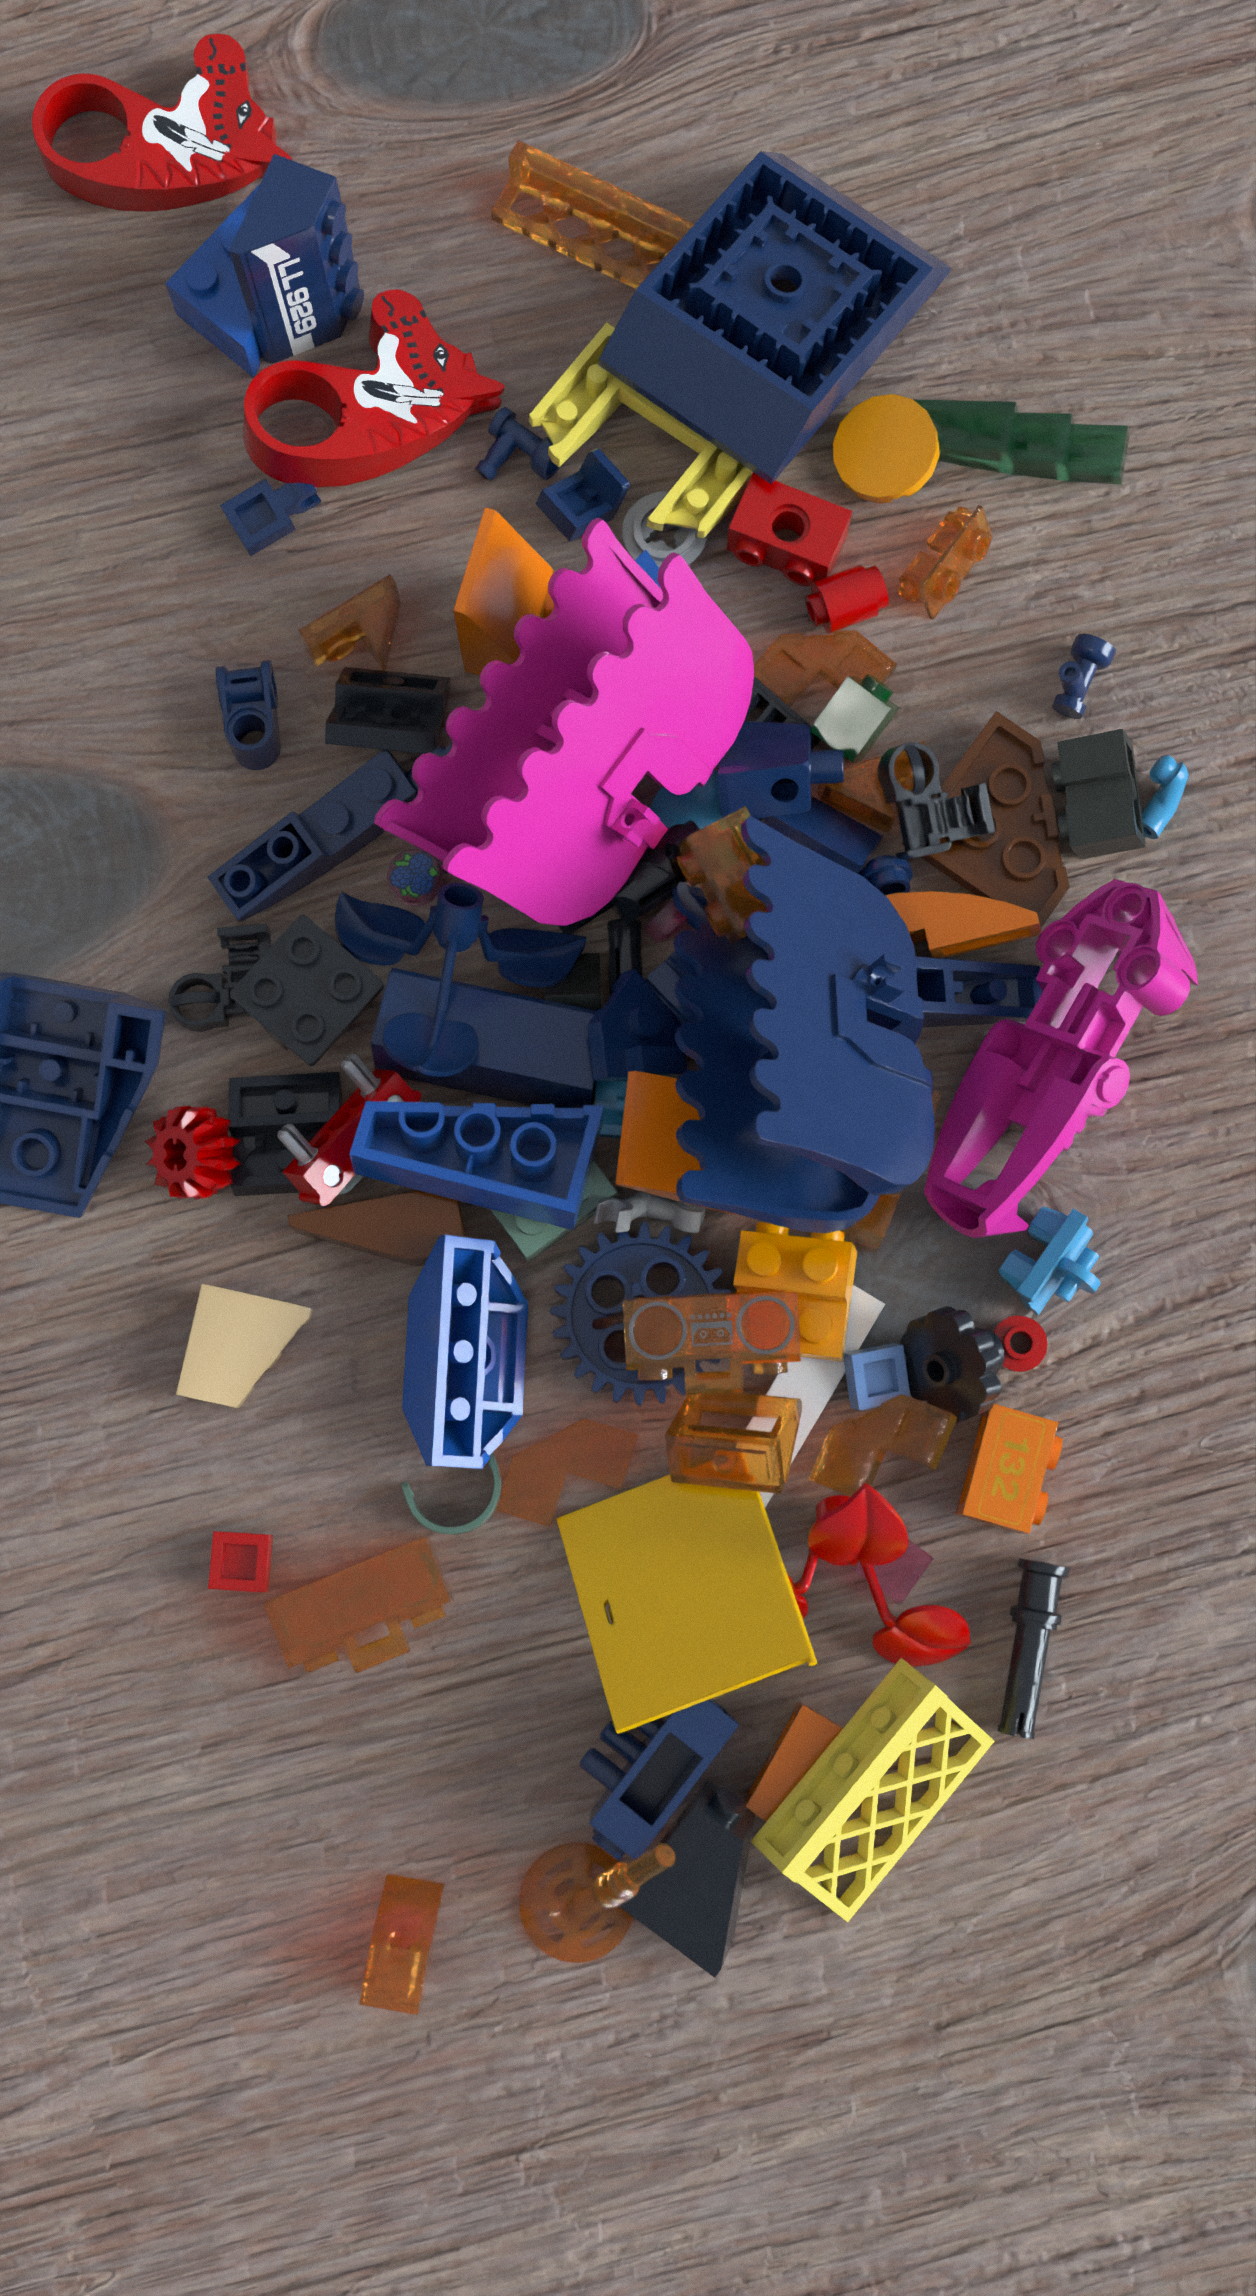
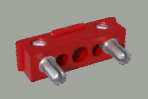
M356 1054L347 1056L345 1058L346 1061H342L341 1067L358 1086L357 1090L310 1142L302 1136L293 1124H287L282 1127V1130L277 1135L280 1141L295 1156L294 1160L282 1173L300 1192V1201L322 1206L329 1205L338 1194L348 1193L362 1179L363 1176L354 1173L349 1154L366 1101L420 1102L421 1092L411 1090L396 1071L375 1069L371 1073Z

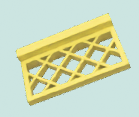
M900 1658L750 1841L785 1876L794 1883H799L847 1922H849L995 1742L947 1698L948 1696L902 1658ZM936 1712L935 1726L921 1730ZM969 1734L971 1736L957 1755L948 1757L949 1739ZM933 1744L931 1763L914 1767L916 1748ZM899 1757L898 1772L884 1775ZM929 1780L927 1792L919 1801L911 1803L912 1784ZM896 1789L894 1808L877 1812L878 1794ZM862 1802L861 1817L847 1821ZM893 1825L892 1835L882 1846L874 1848L875 1830ZM859 1835L857 1853L839 1858L841 1840ZM824 1849L823 1863L809 1867ZM856 1871L853 1883L840 1899L836 1897L837 1877Z

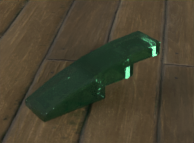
M913 399L928 412L937 430L940 453L938 461L1010 475L1122 485L1130 437L1127 425L1074 424L1072 414L1019 412L1016 402Z

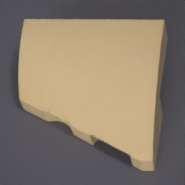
M202 1284L176 1395L239 1409L252 1393L255 1383L263 1373L271 1369L281 1357V1351L303 1324L306 1326L310 1321L313 1309Z

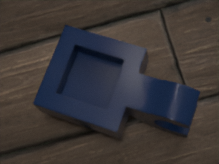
M265 478L221 504L220 507L251 557L296 530L289 518L290 515L304 513L321 503V500L316 493L317 490L314 485L286 483L273 491Z

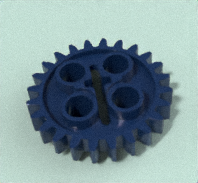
M642 1222L638 1238H630L628 1231L618 1232V1241L612 1244L601 1232L598 1233L597 1241L600 1250L594 1254L589 1249L580 1246L578 1252L584 1262L583 1266L579 1268L565 1263L563 1267L566 1274L573 1280L572 1284H559L554 1287L555 1293L567 1299L566 1305H559L550 1309L552 1316L566 1319V1325L552 1332L554 1339H570L571 1345L560 1354L562 1360L579 1357L581 1363L576 1368L574 1377L579 1379L590 1372L596 1375L592 1385V1392L595 1394L602 1390L607 1383L613 1385V1402L615 1403L621 1400L626 1390H630L634 1393L636 1406H642L646 1391H653L660 1405L665 1404L666 1387L672 1385L680 1395L685 1396L687 1395L685 1377L690 1375L695 1380L703 1383L706 1380V1376L700 1367V1363L705 1361L718 1365L721 1361L717 1353L710 1348L711 1345L692 1346L691 1340L687 1347L666 1359H649L636 1352V1355L630 1361L616 1363L607 1357L604 1347L607 1340L615 1334L624 1333L629 1335L630 1321L600 1330L593 1328L595 1320L632 1313L634 1302L644 1301L645 1305L651 1302L670 1304L678 1300H689L691 1303L690 1308L680 1312L690 1331L691 1323L732 1321L733 1313H731V1317L727 1318V1313L730 1312L718 1309L719 1303L730 1298L731 1291L726 1289L714 1290L712 1285L722 1276V1269H712L705 1272L702 1266L705 1264L710 1252L706 1249L692 1257L688 1253L691 1236H685L677 1245L670 1243L671 1232L669 1226H665L658 1239L650 1238L648 1225ZM657 1267L672 1269L679 1279L678 1287L668 1295L654 1293L646 1283L648 1274ZM611 1279L617 1281L622 1286L625 1294L623 1300L617 1306L604 1308L594 1302L592 1291L600 1281ZM653 1306V1307H649V1308H647V1309H653V1308H657V1307H661V1306ZM673 1311L655 1314L650 1317V1327L640 1329L639 1323L635 1320L633 1335L637 1345L644 1352L651 1355H664L673 1351L662 1344L659 1332L666 1323L680 1321L677 1314ZM721 1313H724V1318H720ZM705 1314H709L710 1318L705 1319ZM712 1314H717V1318H713ZM699 1328L694 1334V1344L729 1342L730 1337L725 1333L724 1336L719 1337L717 1335V1328ZM703 1330L707 1333L705 1338L700 1337V1332Z

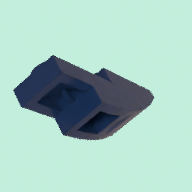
M382 750L301 814L294 811L290 812L207 878L237 921L242 922L309 885L385 832L384 829L374 823L375 815L387 801L393 799L406 803L412 802L418 795V789L389 750Z

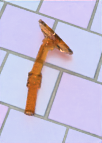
M569 1842L549 1849L531 1865L524 1877L520 1890V1916L528 1936L547 1955L565 1962H588L608 1954L623 1940L633 1919L619 1905L636 1896L640 1885L673 1866L675 1863V1853L669 1845L661 1843L632 1862L625 1864L611 1856L601 1847L585 1842ZM565 1860H572V1868L557 1873L549 1881L545 1889L537 1886L542 1876L552 1866ZM593 1862L606 1870L594 1879L588 1876ZM570 1878L574 1879V1884L566 1887L561 1897L553 1893L560 1883ZM548 1908L553 1923L565 1932L560 1944L550 1939L543 1932L537 1922L534 1909ZM593 1912L600 1915L591 1927L580 1930L579 1925L588 1921ZM609 1918L616 1921L612 1930L602 1940L593 1945L582 1947L581 1940L596 1935L602 1930Z

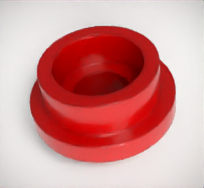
M1012 1316L1001 1321L993 1330V1333L998 1336L1004 1348L1003 1368L1013 1372H1025L1038 1366L1044 1359L1048 1346L1047 1337L1043 1328L1035 1320L1026 1316ZM1015 1333H1021L1029 1340V1349L1024 1354L1016 1353L1010 1346V1339Z

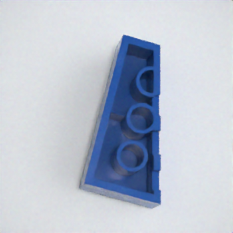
M366 1101L349 1155L354 1173L357 1175L574 1230L603 1126L604 1105H583V1108H555V1104H531V1107H496V1103H473V1106H442L439 1102Z

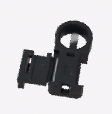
M907 742L888 749L881 757L878 765V779L883 789L885 803H896L905 848L904 852L896 853L898 858L906 860L944 852L950 849L951 841L995 832L986 783L961 788V796L948 798L947 791H941L939 764L935 754L929 747L919 742ZM902 751L906 752L911 764L913 792L904 789L897 782L894 775V764L897 756ZM937 794L938 798L931 799V795ZM946 837V843H940L939 838Z
M267 924L217 928V936L221 940V948L228 949L229 965L222 966L223 973L227 974V983L222 973H191L177 980L169 992L168 1003L171 1013L183 1027L191 1031L204 1032L213 1028L229 1027V1018L251 1016L234 1001L232 1004L230 991L271 947V933ZM258 939V943L230 945V942ZM195 985H205L211 989L216 990V992L201 991L184 993L187 989ZM217 1003L212 1014L198 1021L187 1020L181 1016L179 1006L186 1004Z

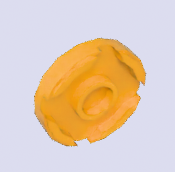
M895 394L874 396L853 407L840 422L833 441L834 465L845 486L860 499L879 504L893 502L892 499H898L904 495L907 498L918 492L933 475L940 456L938 433L928 412L913 399Z

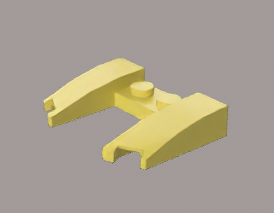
M606 322L529 414V423L532 427L542 426L553 444L548 447V455L552 462L560 467L603 425L622 403L699 453L698 457L648 517L646 526L659 531H663L664 524L698 530L697 537L704 538L741 500L753 472L598 365L599 357L615 329Z

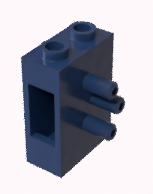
M709 1699L636 1727L647 1736L643 1742L628 1731L617 1734L613 1721H609L599 1735L600 1740L628 1762L623 1769H620L595 1748H590L579 1762L583 1770L607 1788L591 1810L589 1824L594 1827L593 1832L595 1833L592 1839L617 1860H620L626 1853L637 1862L737 1729L739 1724L735 1717L713 1699Z

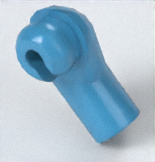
M1170 755L1161 756L1149 772L1151 780L1160 784L1142 812L1144 836L1149 839H1157L1176 812L1189 778L1185 764L1183 762L1177 763Z

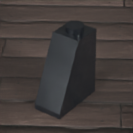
M707 1779L633 1877L619 1907L715 1978L722 1969L734 1939L755 1813L746 1808L745 1803L736 1793L726 1788H719Z

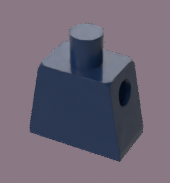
M744 721L734 743L719 762L718 782L722 822L746 820L749 816L757 819L807 812L811 809L812 784L844 783L843 750L811 751L810 727L805 724Z

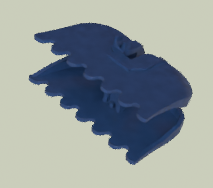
M749 816L741 824L743 841L749 849L764 859L766 866L753 865L744 872L743 882L748 892L764 904L734 895L690 886L683 882H680L673 889L675 907L681 914L691 919L696 926V931L685 929L675 937L673 943L675 951L680 958L693 965L697 972V976L685 975L675 984L674 991L679 1002L693 1011L698 1019V1023L686 1022L676 1030L675 1040L680 1050L693 1058L699 1067V1071L687 1070L677 1078L675 1086L681 1099L693 1106L700 1116V1120L688 1119L677 1128L676 1138L681 1148L694 1156L701 1166L700 1171L689 1170L678 1178L676 1194L680 1201L728 1211L785 1228L814 1233L835 1232L848 1229L870 1213L878 1201L879 1195L899 1193L915 1182L927 1168L933 1152L935 1132L932 1104L933 1079L931 1071L924 1067L921 1053L915 1045L920 1037L924 1018L922 998L916 996L917 964L914 945L905 922L889 899L863 876L804 847L763 822Z

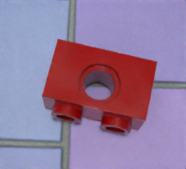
M753 472L730 523L726 550L733 552L738 560L747 565L760 567L764 564L783 572V575L795 584L811 586L812 582L830 576L847 537L853 511L778 481L770 484ZM781 529H790L796 532L799 538L795 541L786 542L777 538L774 533Z

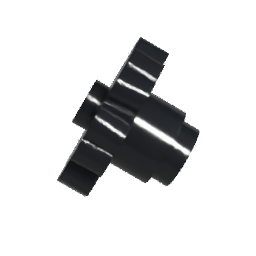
M944 1306L910 1321L900 1344L903 1345L904 1354L908 1357L905 1361L911 1396L917 1401H927L930 1415L936 1420H945L950 1424H958L991 1410L995 1403V1398L1001 1393V1383L996 1374L1002 1367L1005 1358L1004 1348L998 1336L990 1330L974 1327V1322L969 1312L966 1310H956L950 1306Z

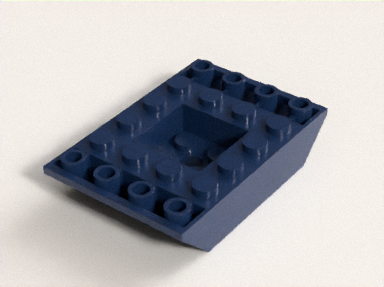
M760 151L635 290L599 357L598 365L772 484L948 276L951 267L782 153ZM787 279L796 285L797 290L789 293L781 292L771 282L773 280Z

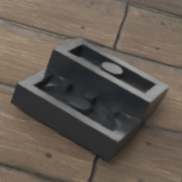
M344 667L335 684V706L326 721L325 744L422 754L432 753L437 748L443 727L450 691V677Z
M339 1072L229 1078L228 1119L231 1120L229 1131L233 1138L241 1140L232 1148V1155L242 1163L231 1169L233 1182L231 1188L234 1196L300 1193L282 1173L294 1160L295 1156L280 1141L277 1135L282 1130V1127L287 1124H293L308 1142L312 1140L342 1106L341 1076Z

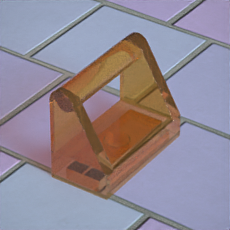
M691 1388L665 1434L671 1482L781 1494L788 1479L802 1413L801 1399ZM703 1412L777 1419L771 1432L700 1425Z

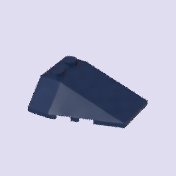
M0 973L1 1204L76 1218L83 1216L159 1065L166 1015L165 1009L124 992L19 973Z

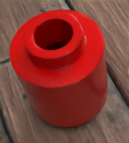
M858 565L811 583L812 594L805 596L806 608L815 627L822 625L829 634L878 616L880 609L889 605V597L884 579L875 565L868 568Z

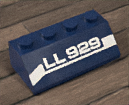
M273 154L229 250L263 361L271 364L340 338L348 320L354 321L358 317L364 299V291L360 289L357 276L358 263L354 261L351 248L352 235L348 233L345 220L346 206L341 202L337 178Z

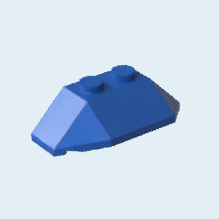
M440 1235L409 1294L402 1410L426 1466L482 1469L490 1459L489 1455L504 1441L523 1415L528 1302L512 1272L500 1258L501 1252L493 1240Z

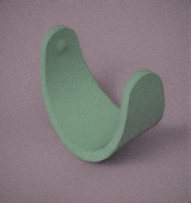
M494 1452L489 1455V1467L492 1469L495 1482L490 1504L479 1517L466 1525L445 1527L429 1520L420 1511L408 1481L402 1482L401 1485L411 1513L419 1523L432 1531L455 1535L471 1532L486 1523L496 1511L502 1496V1478Z

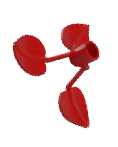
M865 1482L851 1497L834 1495L824 1498L817 1504L816 1522L808 1532L809 1554L802 1576L794 1584L788 1576L802 1619L808 1613V1602L802 1594L809 1590L818 1558L837 1566L849 1564L854 1566L860 1562L879 1616L886 1625V1627L876 1631L872 1636L874 1649L884 1659L896 1664L902 1658L912 1667L929 1666L949 1660L964 1651L968 1645H971L968 1623L960 1614L952 1609L939 1605H922L907 1609L898 1618L888 1609L872 1565H885L897 1560L906 1552L909 1538L907 1528L900 1515L879 1492Z

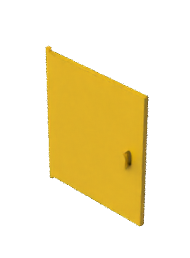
M742 1442L735 1444L736 1449L556 1518L617 1734L808 1662L809 1666L817 1664ZM608 1603H609V1606H610L608 1612H609V1616H610V1619H611V1623H612V1624H610V1621H609V1618H608V1614H607V1611H606V1605H607Z

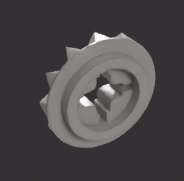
M669 491L654 492L636 501L628 510L622 527V537L626 551L634 560L645 549L658 568H660L667 555L673 552L681 555L688 566L697 557H701L707 535L704 538L697 537L698 530L664 524L666 530L673 528L677 530L673 538L674 549L670 545L667 546L663 540L650 542L655 537L656 530L646 526L647 519Z

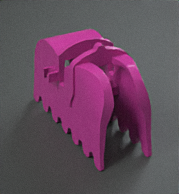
M600 518L592 520L582 536V546L588 557L586 567L581 572H575L567 567L560 568L552 574L548 582V593L554 602L552 613L547 618L527 614L518 620L514 629V639L520 648L518 660L513 664H506L500 660L490 661L483 668L480 675V685L486 694L484 706L475 711L462 706L449 714L446 721V731L452 740L450 752L442 757L429 752L422 754L416 759L412 767V778L418 786L417 797L408 803L398 799L387 801L376 813L374 823L384 830L443 861L442 868L447 872L490 892L541 924L562 926L572 924L593 916L613 899L631 875L647 847L654 849L668 830L659 821L660 818L649 807L640 803L631 792L645 773L659 786L676 795L689 793L695 786L703 787L713 774V769L734 743L744 723L753 688L754 664L751 648L738 629L706 593L683 557L675 552L667 555L658 570L657 581L660 585L659 587L619 543L607 523Z

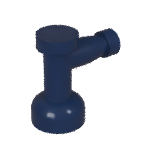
M507 407L501 408L496 413L488 429V433L496 440L490 447L485 459L480 460L475 470L486 480L492 482L498 474L497 470L509 459L515 449L519 448L531 457V468L535 474L544 480L553 477L560 467L555 465L548 455V447L553 445L549 437L542 439L516 421V413Z
M1076 635L1071 646V655L1076 662H1066L1059 669L1064 692L1063 694L1056 695L1053 701L1052 708L1056 712L1072 719L1082 718L1086 709L1083 703L1085 695L1096 670L1105 669L1111 664L1116 653L1113 645L1093 635Z

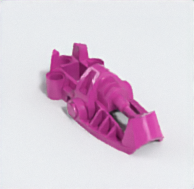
M1113 879L1075 905L1062 919L1054 921L1045 927L1038 936L1035 944V953L1044 964L1036 977V981L1043 993L1025 1024L1011 1019H1003L995 1023L989 1030L952 1100L931 1159L924 1194L935 1212L958 1232L971 1238H982L1025 1231L1029 1225L1017 1215L1019 1201L1038 1182L1062 1150L1067 1151L1073 1143V1136L1076 1133H1081L1085 1127L1086 1119L1088 1117L1092 1118L1094 1115L1104 1117L1108 1108L1117 1105L1126 1094L1130 1080L1129 1067L1124 1060L1118 1059L1115 1056L1143 1007L1154 1015L1164 1016L1173 1013L1187 999L1190 983L1198 986L1194 959L1175 923L1172 913L1167 908L1158 891L1142 887L1137 883H1127ZM1117 956L1118 960L1113 970L1116 972V980L1119 987L1112 996L1098 990L1097 987L1114 957ZM1012 1122L1024 1129L1021 1138L997 1180H987L975 1190L961 1185V1182L983 1160Z

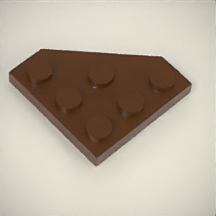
M996 711L941 786V791H947L948 798L961 796V788L986 783L995 832L951 841L949 850L921 856V858L976 896L1005 901L1037 912L1042 928L1070 888L1066 867H1063L1058 843L1059 830L1052 795L1048 792L1043 767L1045 759L1042 744L1039 739ZM946 837L939 838L940 843H946Z

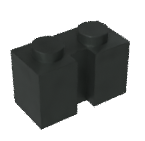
M1123 728L1057 742L1059 760L1052 761V776L1057 793L1066 792L1067 797L1066 812L1058 814L1059 832L1063 844H1070L1072 850L1081 859L1145 848L1146 843L1133 743Z

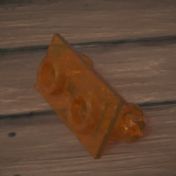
M978 505L973 513L962 506H959L955 511H948L927 541L928 548L938 552L939 555L935 557L920 550L899 578L901 585L897 591L900 596L912 603L917 598H921L927 614L932 620L935 619L946 603L951 602L955 598L962 580L973 565L981 561L989 550L993 536L983 506Z

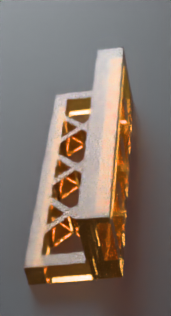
M519 140L508 157L510 179L491 210L493 221L635 289L650 274L647 265L662 261L694 225V223ZM519 191H522L539 199L543 211L524 217L509 209ZM575 216L585 221L589 233L570 239L559 234L555 221ZM621 238L631 243L635 255L616 261L605 256L601 243Z

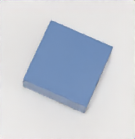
M890 1343L844 1352L843 1358L850 1408L861 1411L911 1400L902 1344Z

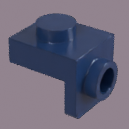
M596 448L587 453L578 472L542 489L535 504L566 539L571 542L584 534L592 520L600 518L607 523L614 519L630 488V483L599 448Z

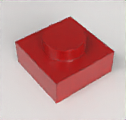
M213 1531L208 1589L268 1592L273 1535Z

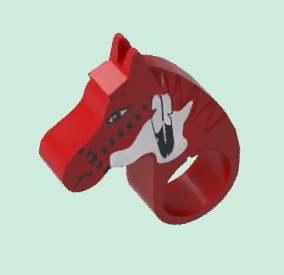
M220 33L208 34L202 37L195 46L193 58L197 75L187 82L178 103L174 107H163L103 76L81 73L63 77L51 84L39 97L32 116L34 138L46 171L52 180L63 190L91 204L114 210L152 212L205 203L242 189L257 178H263L273 154L292 160V158L276 145L277 135L274 118L265 116L263 110L250 96L249 75L243 48L231 36ZM82 112H104L116 117L127 127L128 136L125 135L123 142L118 148L121 152L119 154L114 152L96 162L80 163L66 159L52 148V144L59 127L70 117Z
M399 289L387 290L376 295L371 309L368 338L371 348L377 354L376 369L363 371L300 360L282 361L268 366L254 377L245 394L244 445L253 463L266 475L284 483H306L314 485V487L346 486L374 479L401 468L449 438L465 422L469 415L498 409L502 402L498 396L504 392L505 386L501 382L477 374L471 352L463 353L457 347L443 341L435 332L420 301L414 295ZM285 400H303L313 403L326 411L335 422L337 429L328 439L311 446H292L270 436L263 429L258 418L268 407Z

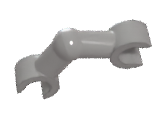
M639 1191L623 1200L613 1197L600 1198L597 1202L594 1224L603 1221L616 1222L615 1232H625L630 1229L631 1220L638 1217H650L671 1222V1225L678 1230L699 1233L700 1225H703L706 1208Z

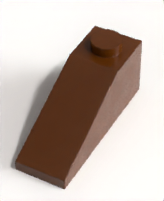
M419 1190L287 1215L289 1227L297 1234L414 1267L425 1265L440 1235L466 1237L460 1201Z

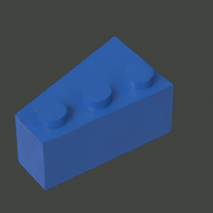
M259 185L165 283L177 316L253 378L260 366L259 358L261 352L229 250Z

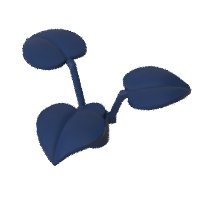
M450 883L439 890L437 906L430 907V914L426 923L419 916L407 910L385 904L361 901L344 892H341L338 897L335 911L337 938L341 946L360 961L382 966L396 964L403 958L405 953L413 956L418 955L432 932H434L435 937L438 939L439 945L446 949L434 1018L421 1013H405L396 1016L386 1024L382 1040L385 1051L398 1064L411 1071H420L425 1075L437 1077L455 1075L468 1068L477 1056L479 1045L478 1036L472 1026L460 1021L444 1020L456 952L466 951L479 937L484 958L489 962H498V972L502 977L524 986L549 987L562 982L568 977L585 948L587 937L522 928L499 929L488 934L489 917L482 915L484 896L476 887L465 883Z

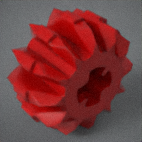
M187 1105L175 1107L174 1110H168L167 1116L153 1121L156 1135L144 1142L153 1150V1157L145 1165L158 1170L154 1185L163 1186L164 1188L168 1187L170 1197H177L179 1199L195 1198V1200L210 1198L213 1194H217L218 1189L232 1184L229 1170L242 1163L232 1155V1148L241 1140L228 1136L231 1120L217 1117L215 1108L207 1106L191 1107Z

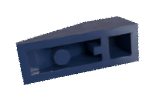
M916 957V996L922 998L924 1018L922 1028L995 1024L1003 1019L1026 1022L1042 995V989L1036 981L1040 966Z

